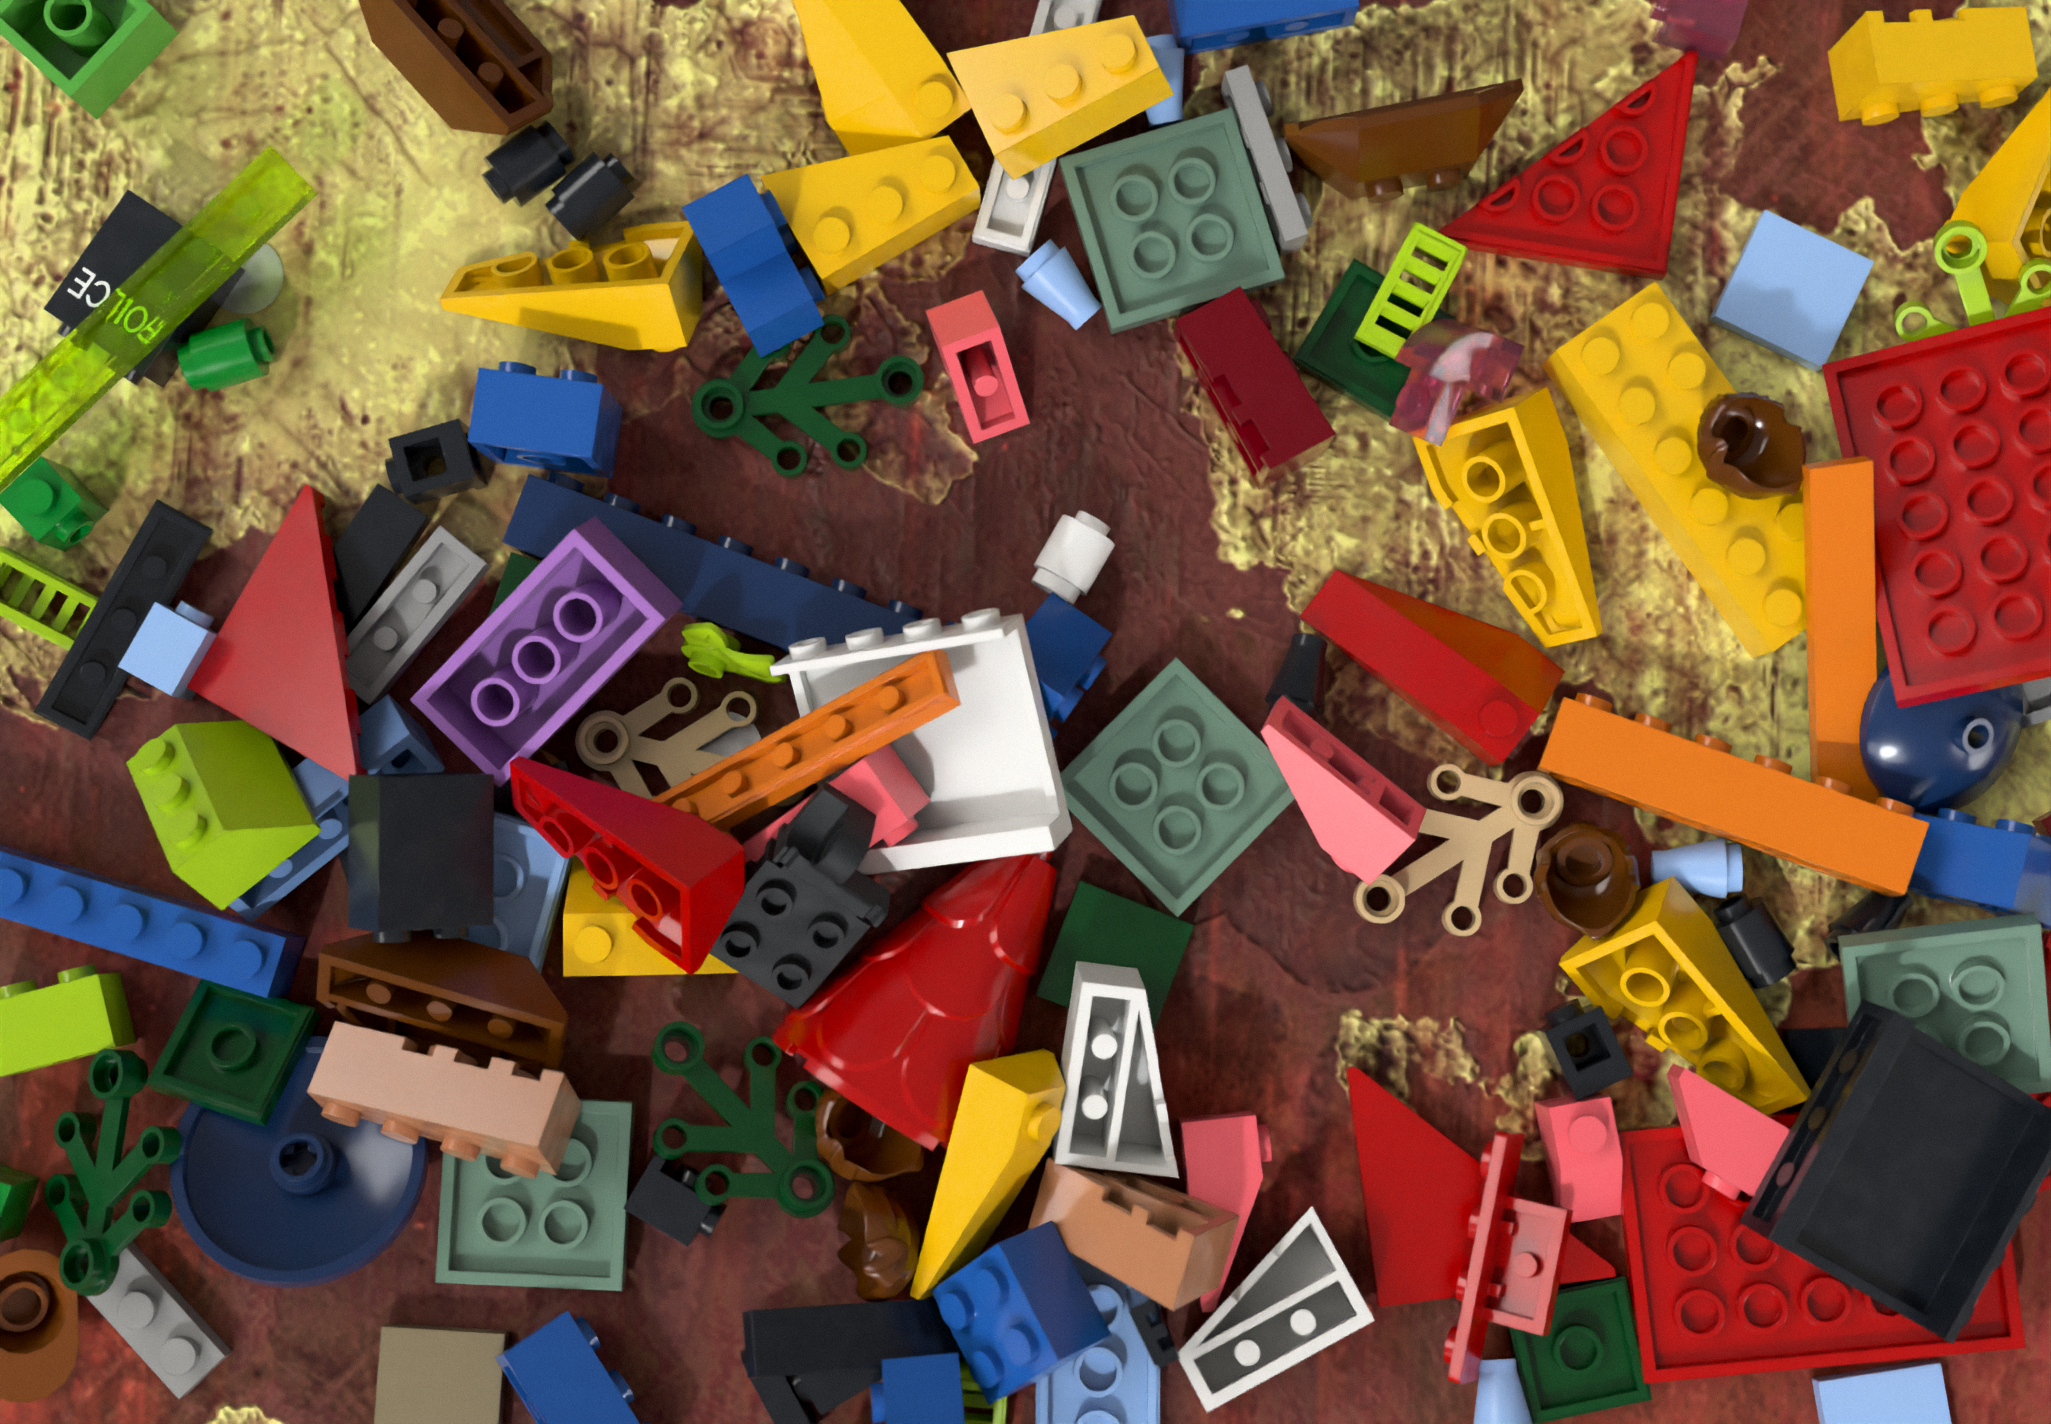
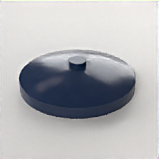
M310 1037L266 1127L190 1103L177 1129L181 1136L182 1146L178 1158L170 1164V1184L172 1197L180 1220L192 1240L204 1253L224 1269L250 1282L280 1288H301L328 1283L357 1271L378 1257L400 1235L411 1219L425 1187L429 1164L428 1138L419 1136L417 1144H409L382 1134L380 1131L383 1125L360 1119L357 1127H351L331 1121L321 1115L323 1108L307 1093V1090L329 1037Z

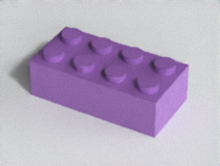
M594 516L575 527L418 690L410 701L484 773L494 774V783L500 788L511 779L509 762L518 756L532 760L669 621L684 603Z

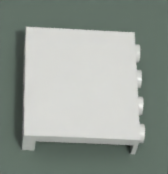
M998 608L983 609L962 616L961 624L943 627L941 626L940 618H929L909 623L903 626L904 633L889 636L883 635L882 628H869L845 636L846 643L828 646L825 637L810 638L791 644L789 646L790 654L770 666L772 676L789 673L801 718L923 651L942 649L947 653L961 705L889 743L931 801L913 816L920 826L891 847L882 838L869 847L865 857L856 869L862 874L868 875L1053 851L1073 831L1022 613L1000 617ZM855 762L817 781L818 788L824 781L829 782Z

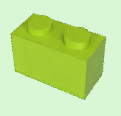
M91 964L57 973L59 980L57 985L38 989L36 980H29L0 987V1077L16 1075L90 1056L104 1049H117L136 1044L120 972L98 974L96 964Z

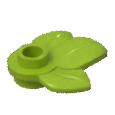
M711 622L693 623L684 626L682 635L685 639L681 646V651L690 658L688 665L696 672L712 678H722L724 672L736 673L748 679L768 684L786 681L787 676L784 674L771 675L770 666L775 664V657L773 655L740 653V642Z

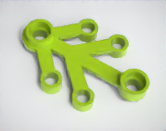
M1955 220L1945 224L1934 237L1933 253L1940 268L1947 273L1954 274L1970 327L1996 320L1980 270V265L1987 255V242L1981 229L1976 224L1966 220ZM1955 235H1966L1970 238L1968 248L1961 253H1952L1946 249L1948 241ZM2038 258L2030 260L2022 266L2018 274L2020 289L2002 318L2037 310L2044 299L2051 297V278L2047 285L2042 288L2035 289L2027 285L2028 278L2036 271L2044 270L2051 274L2050 261ZM1917 300L1903 303L1894 314V324L1898 335L1904 340L1911 342L1960 329L1933 317L1930 308L1925 303ZM1918 312L1925 316V322L1917 329L1910 330L1902 326L1903 319L1910 313Z

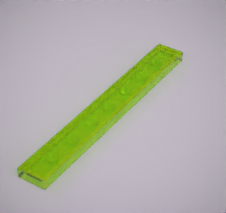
M271 145L0 398V493L318 195Z

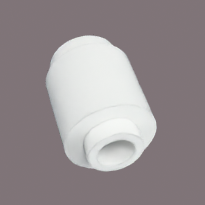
M1079 510L1075 518L1062 515L1034 563V567L1038 570L1031 582L1046 593L1051 594L1054 592L1069 604L1074 605L1080 594L1087 595L1115 546L1106 537L1110 527L1084 511Z

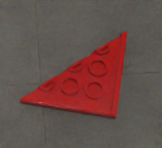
M1688 51L1674 64L1653 79L1651 78L1614 104L1611 109L1587 126L1579 129L1547 152L1541 159L1481 199L1474 207L1450 224H1446L1439 229L1438 233L1464 245L1468 250L1662 280L1667 273L1699 52Z
M305 484L191 678L187 688L349 781V775L368 774V771L361 764L357 737H361L362 732L355 690L349 687L345 659L350 656L343 613L337 610L333 582L337 580L331 537L325 534L322 508L326 505L325 497L319 491Z
M1345 1067L1376 1304L1379 1307L1455 1298L1460 1271L1465 1264H1470L1474 1240L1468 1236L1470 1215L1474 1205L1477 1202L1482 1203L1487 1179L1481 1176V1163L1357 1067ZM1514 1190L1513 1195L1523 1197L1521 1194ZM1569 1232L1559 1284L1616 1277L1615 1267Z

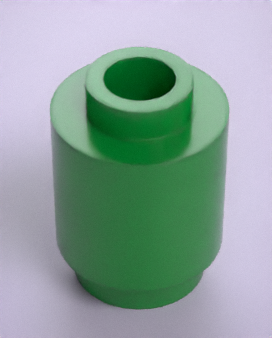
M248 317L192 333L189 336V341L177 346L181 370L186 381L195 391L207 388L210 392H214L267 376L270 371L269 362L276 360L275 347L268 330L263 325L256 327Z

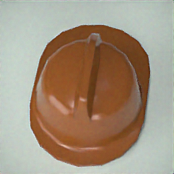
M22 1248L0 1256V1399L6 1402L30 1403L48 1397L66 1382L76 1365L79 1347L77 1292L68 1289L63 1284L59 1274L60 1258L46 1250Z

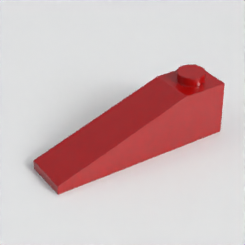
M1337 569L1298 617L1489 767L1505 761L1540 716L1565 673L1562 668L1516 633Z
M521 756L510 761L513 807L563 858H570L576 855L584 863L587 871L595 880L592 888L605 901L616 896L638 918L634 922L632 929L645 943L688 974L692 975L698 971L744 893V847L739 844L736 838L726 831L718 830L697 815Z

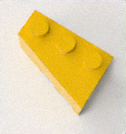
M2026 6L1962 8L1957 11V17L1934 21L1931 9H1920L1909 13L1910 22L1888 23L1884 22L1883 11H1866L1828 51L1839 121L1861 118L1862 125L1866 126L1886 123L1898 118L1901 112L1920 110L1922 117L1939 116L1958 109L1959 104L1979 101L1980 107L1984 109L2004 106L2016 101L2018 93L2039 77Z
M1134 15L946 53L993 155L1013 181L1174 95Z
M949 135L760 176L765 191L770 189L786 219V225L798 249L827 297L981 207L980 186Z

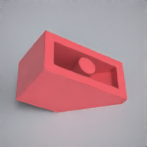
M980 290L926 310L943 365L973 444L1030 424L1000 326L983 291Z
M1672 1064L1667 1077L1689 1158L1707 1170L1701 1181L1734 1201L1741 1190L1753 1197L1790 1129L1688 1069Z
M1595 1092L1578 1101L1568 1097H1559L1534 1102L1554 1205L1573 1210L1571 1223L1620 1215L1623 1158L1611 1097Z

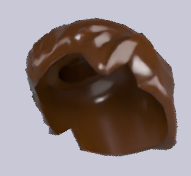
M1755 392L1718 394L1715 399H1711L1700 416L1697 429V454L1709 480L1738 497L1751 500L1781 495L1795 496L1799 492L1803 481L1802 464H1805L1806 446L1801 432L1802 427L1786 420L1783 402L1779 403L1777 400H1770L1769 396H1759Z
M1586 819L1580 822L1574 821L1566 827H1561L1560 831L1537 851V867L1534 873L1537 897L1542 901L1552 919L1564 927L1585 934L1593 941L1600 940L1604 935L1612 931L1633 908L1637 890L1641 889L1638 861L1631 854L1629 843L1625 842L1624 837L1608 828L1599 827L1595 822L1589 823Z
M825 1089L824 1094L820 1096L817 1103L818 1108L815 1110L814 1116L816 1120L814 1123L817 1136V1150L830 1162L834 1172L849 1180L855 1179L864 1183L879 1184L903 1174L921 1171L925 1153L923 1145L874 1117L834 1089Z
M854 1181L847 1190L846 1199L837 1224V1230L844 1232L851 1239L837 1251L836 1255L852 1271L854 1277L858 1279L856 1293L861 1299L866 1302H886L900 1293L914 1275L923 1245L917 1216L913 1212L911 1201L900 1199L897 1190L887 1191L885 1185L877 1186L872 1184L865 1186L858 1181Z

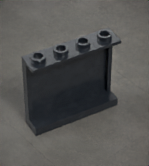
M1863 999L1739 1223L1953 1344L1961 1328L1970 1321L1978 1297L1992 1272L2001 1265L2009 1241L2023 1216L2032 1209L2036 1201L2037 1191L2051 1167V1107L2044 1105L1915 1028V1022L1897 1011Z

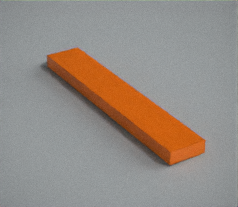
M1866 456L1802 464L1810 778L1812 783H1814L1816 776H1824L1844 782L1853 787L1852 797L1875 804L1877 797H1879V791L1872 784L1866 773L1859 743L1863 708L1868 694L1877 680L1873 460Z
M942 649L923 651L650 800L697 815L718 830L726 831L960 706L961 701L947 653Z

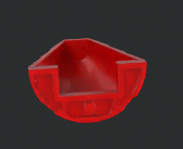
M1052 851L971 862L922 898L921 907L860 951L855 961L815 990L799 1009L795 1007L790 1009L785 1014L784 1020L778 1024L771 1035L772 1040L788 1055L793 1057L796 1052L806 1058L807 1062L803 1066L806 1070L874 1117L932 1151L937 1144L947 1150L969 1064L1011 1056L1016 1052L1030 977L1037 975L1058 872L1056 868L1048 864L1054 853Z

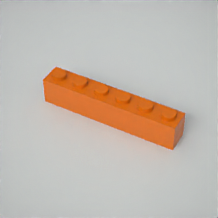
M1577 693L1575 700L1563 697L1535 771L1543 772L1558 781L1720 838L1740 843V845L1891 898L1905 895L1930 824L1913 818L1915 810L1913 807L1885 797H1877L1875 804L1852 797V786L1832 778L1816 776L1814 783L1794 777L1790 775L1793 768L1791 765L1768 756L1756 755L1754 762L1730 754L1732 745L1711 736L1696 734L1694 741H1690L1670 734L1672 728L1670 723L1650 715L1637 713L1633 721L1612 714L1610 712L1613 705L1610 702L1589 694Z

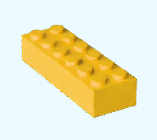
M1654 281L1555 350L1541 367L1753 659L1774 652L1806 629L1803 483L1795 496L1781 495L1751 500L1738 497L1707 478L1706 470L1697 454V429L1700 416L1711 399H1715L1718 394H1736V391L1659 285Z

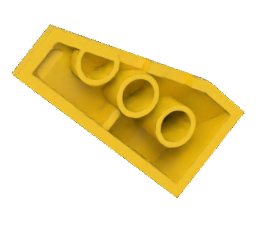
M791 0L792 4L795 5L806 45L804 47L809 64L813 67L826 122L849 156L928 140L971 109L965 93L943 59L900 0Z
M2051 87L1961 194L1951 219L1945 222L1947 224L1955 220H1966L1976 224L1981 229L1987 242V255L1980 265V270L1987 293L2008 305L2011 304L2020 289L2018 274L2022 266L2028 261L2038 258L2051 262ZM1955 235L1948 241L1946 249L1952 253H1961L1968 248L1970 238L1966 235ZM2044 270L2036 271L2028 278L2027 285L2035 289L2042 288L2049 282L2051 274ZM2051 297L2044 299L2039 309L2051 306Z
M688 221L641 224L624 228L625 240L591 247L589 239L586 237L581 238L579 241H569V248L544 259L538 260L535 253L526 251L459 267L439 300L443 310L626 350L653 349L657 352H669L680 347H687L702 315V247Z
M1548 387L1494 402L1413 436L1412 439L1432 493L1444 510L1449 507L1454 510L1472 535L1467 541L1478 556L1484 552L1504 579L1503 591L1542 645L1548 648L1598 637L1603 633L1569 446Z
M574 855L563 912V977L688 974L645 943L632 929L634 922L638 918L616 896L605 901L592 888L595 880L587 871L584 863ZM708 954L701 968L694 974L739 972L711 954Z
M1674 876L1637 892L1631 911L1612 931L1604 935L1600 940L1593 941L1590 937L1584 935L1561 957L1559 962L1561 968L1594 1005L1602 1007L1606 1015L1613 1020L1619 1014L1648 1033L1645 1042L1661 1053L1667 1047L1696 1066V1075L1764 1115H1770L1805 1102L1811 1094V1090L1714 924Z
M1039 1049L969 1064L910 1291V1296L915 1299L922 1300L932 1297L931 1290L978 1257L1050 1146L1052 1137L1057 1132L1061 1123L1062 1113L1060 1107L1066 1088L1054 1053L1046 1049Z

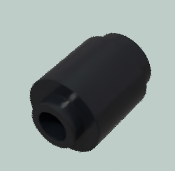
M545 120L537 127L531 124L527 125L485 156L484 161L489 170L483 173L482 177L503 205L513 199L519 207H523L567 174L565 167L575 161V157L555 128Z
M593 151L552 189L555 195L545 206L565 229L579 241L588 232L592 235L596 234L635 198L627 187L636 179L611 152L602 160Z
M1741 893L1727 899L1714 909L1713 912L1717 918L1712 923L1745 979H1748L1754 989L1767 987L1786 977L1796 968L1797 963L1791 955L1795 948L1763 897L1749 899L1746 893Z

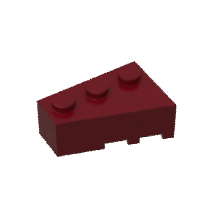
M1241 286L1177 319L1173 336L1258 490L1320 458L1336 433L1301 381L1300 374L1292 358L1285 350H1281L1270 333V330H1272L1271 322L1262 304L1257 298L1249 300Z

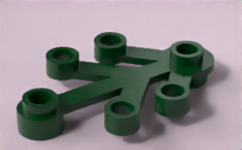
M830 314L822 317L825 325L815 329L814 338L775 388L751 391L771 362H781L788 358L793 349V341L783 346L779 351L771 352L760 358L753 346L729 379H711L697 389L691 402V413L694 422L703 433L717 439H727L735 435L739 436L771 460L776 473L784 479L794 480L801 477L807 471L809 465L808 455L799 443L791 440L783 442L754 418L756 416L779 413L831 452L835 464L840 469L856 471L864 466L868 458V449L865 441L856 433H845L814 410V408L883 399L886 404L895 408L910 407L918 402L923 395L925 388L924 375L919 364L913 359L906 356H893L880 365L876 374L811 383L832 354L844 352L852 341V332L846 319L836 314ZM831 325H838L845 331L843 339L835 344H829L822 338L824 330ZM898 375L909 377L912 380L911 389L901 395L892 392L890 382L894 377ZM728 400L733 404V411L728 418L716 419L712 416V407L717 401ZM846 442H854L861 448L859 457L854 461L845 462L838 456L840 447ZM788 450L797 451L801 456L799 465L792 470H785L779 466L780 456Z
M675 1021L665 1025L659 1031L651 1046V1055L655 1065L666 1074L673 1076L682 1075L729 1127L689 1125L686 1121L679 1118L666 1119L657 1127L652 1137V1145L656 1153L662 1158L670 1160L681 1157L686 1151L755 1154L772 1172L733 1173L731 1169L722 1164H712L706 1167L695 1181V1192L698 1198L707 1205H720L729 1197L775 1199L784 1213L797 1219H810L825 1211L834 1198L835 1180L829 1167L817 1158V1136L814 1123L816 1118L814 1114L818 1108V1100L823 1095L821 1088L811 1081H800L793 1085L784 1097V1109L787 1115L794 1120L792 1153H790L775 1137L776 1068L781 1062L782 1050L769 1036H758L752 1039L743 1050L742 1064L746 1071L750 1073L748 1108L702 1058L705 1042L701 1032L694 1025L684 1021ZM670 1042L681 1044L686 1051V1058L682 1061L671 1060L665 1052L666 1044ZM753 1048H766L772 1057L771 1064L768 1066L757 1064L752 1057ZM796 1092H806L812 1097V1110L803 1111L796 1106L794 1101ZM670 1128L679 1131L683 1137L682 1147L677 1149L667 1147L662 1139L663 1131ZM716 1174L723 1178L726 1185L724 1194L714 1195L707 1190L705 1180L708 1175ZM804 1178L809 1181L812 1186L810 1198L803 1199L794 1193V1179Z
M101 1050L95 1055L89 1067L88 1082L91 1091L97 1098L106 1099L97 1156L92 1147L97 1133V1124L91 1113L66 1111L58 1117L54 1127L56 1143L59 1147L65 1149L76 1174L58 1173L51 1176L46 1184L44 1197L48 1208L55 1211L68 1240L59 1259L60 1278L68 1289L75 1290L83 1296H98L105 1293L111 1287L118 1273L119 1255L144 1228H161L166 1225L172 1213V1201L166 1191L142 1189L133 1194L129 1202L128 1211L111 1226L115 1205L154 1164L173 1163L178 1158L182 1146L181 1136L176 1128L172 1126H149L142 1131L138 1144L121 1161L130 1098L141 1092L148 1080L146 1062L131 1050ZM86 1198L89 1202L87 1219L81 1209Z

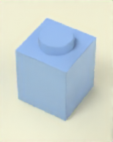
M182 600L176 609L155 602L118 667L170 696L192 701L196 693L187 688V685L218 634L217 631L209 628L214 617Z

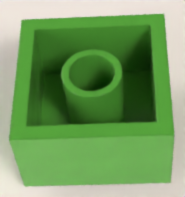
M0 0V34L96 120L179 34L146 0Z

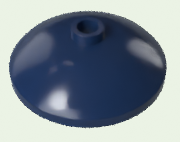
M1887 664L1868 694L1860 723V752L1864 768L1872 784L1885 798L1905 803L1913 807L1916 813L1938 814L1939 808L1957 810L1970 804L1997 781L2015 752L2023 721L2021 685L2019 683L1899 709Z

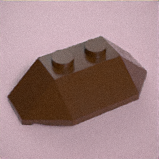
M358 0L372 42L451 129L506 136L551 113L554 106L552 94V54L502 0Z
M1522 78L1503 83L1329 117L1288 123L1283 125L1280 136L1284 138L1293 163L1350 200L1367 197L1369 203L1387 202L1401 197L1404 194L1403 189L1426 185L1429 192L1444 191L1462 184V178L1469 175L1524 91Z
M431 929L412 930V941L398 943L373 942V933L326 944L319 953L316 999L329 1009L336 1007L352 1025L406 1037L419 1045L416 1053L427 1055L429 1047L436 1046V1044L455 1048L474 1058L478 1062L477 1067L488 1069L492 1057L516 1062L520 1066V1070L530 1074L541 1069L556 1070L562 1061L569 1015L528 957L462 938H432Z

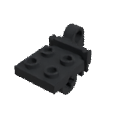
M824 781L789 824L785 822L782 824L778 831L777 840L771 838L768 841L765 853L758 862L749 860L744 864V893L709 954L799 1009L870 928L871 922L877 928L888 914L891 892L856 870L869 849L876 815Z

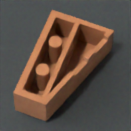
M1050 1156L1046 1162L1028 1228L1032 1229L1052 1220L1069 1253H1073L1174 1311L1219 1287L1240 1215L1132 1172L1055 1164L1053 1156Z

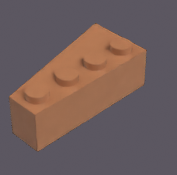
M335 1021L307 1090V1093L323 1108L321 1113L323 1117L351 1127H357L360 1119L383 1125L380 1131L382 1134L409 1144H417L419 1136L442 1142L441 1151L468 1161H476L479 1153L502 1159L500 1164L502 1169L526 1178L536 1179L539 1170L554 1175L558 1174L582 1106L581 1101L564 1073L543 1069L538 1081L535 1076L520 1070V1066L516 1062L492 1057L488 1069L477 1067L478 1062L474 1058L455 1048L436 1044V1046L429 1047L427 1055L416 1053L419 1045L406 1037Z

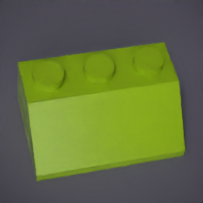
M244 720L174 724L158 738L145 743L137 754L126 762L172 872L220 910H224L322 832L278 741Z

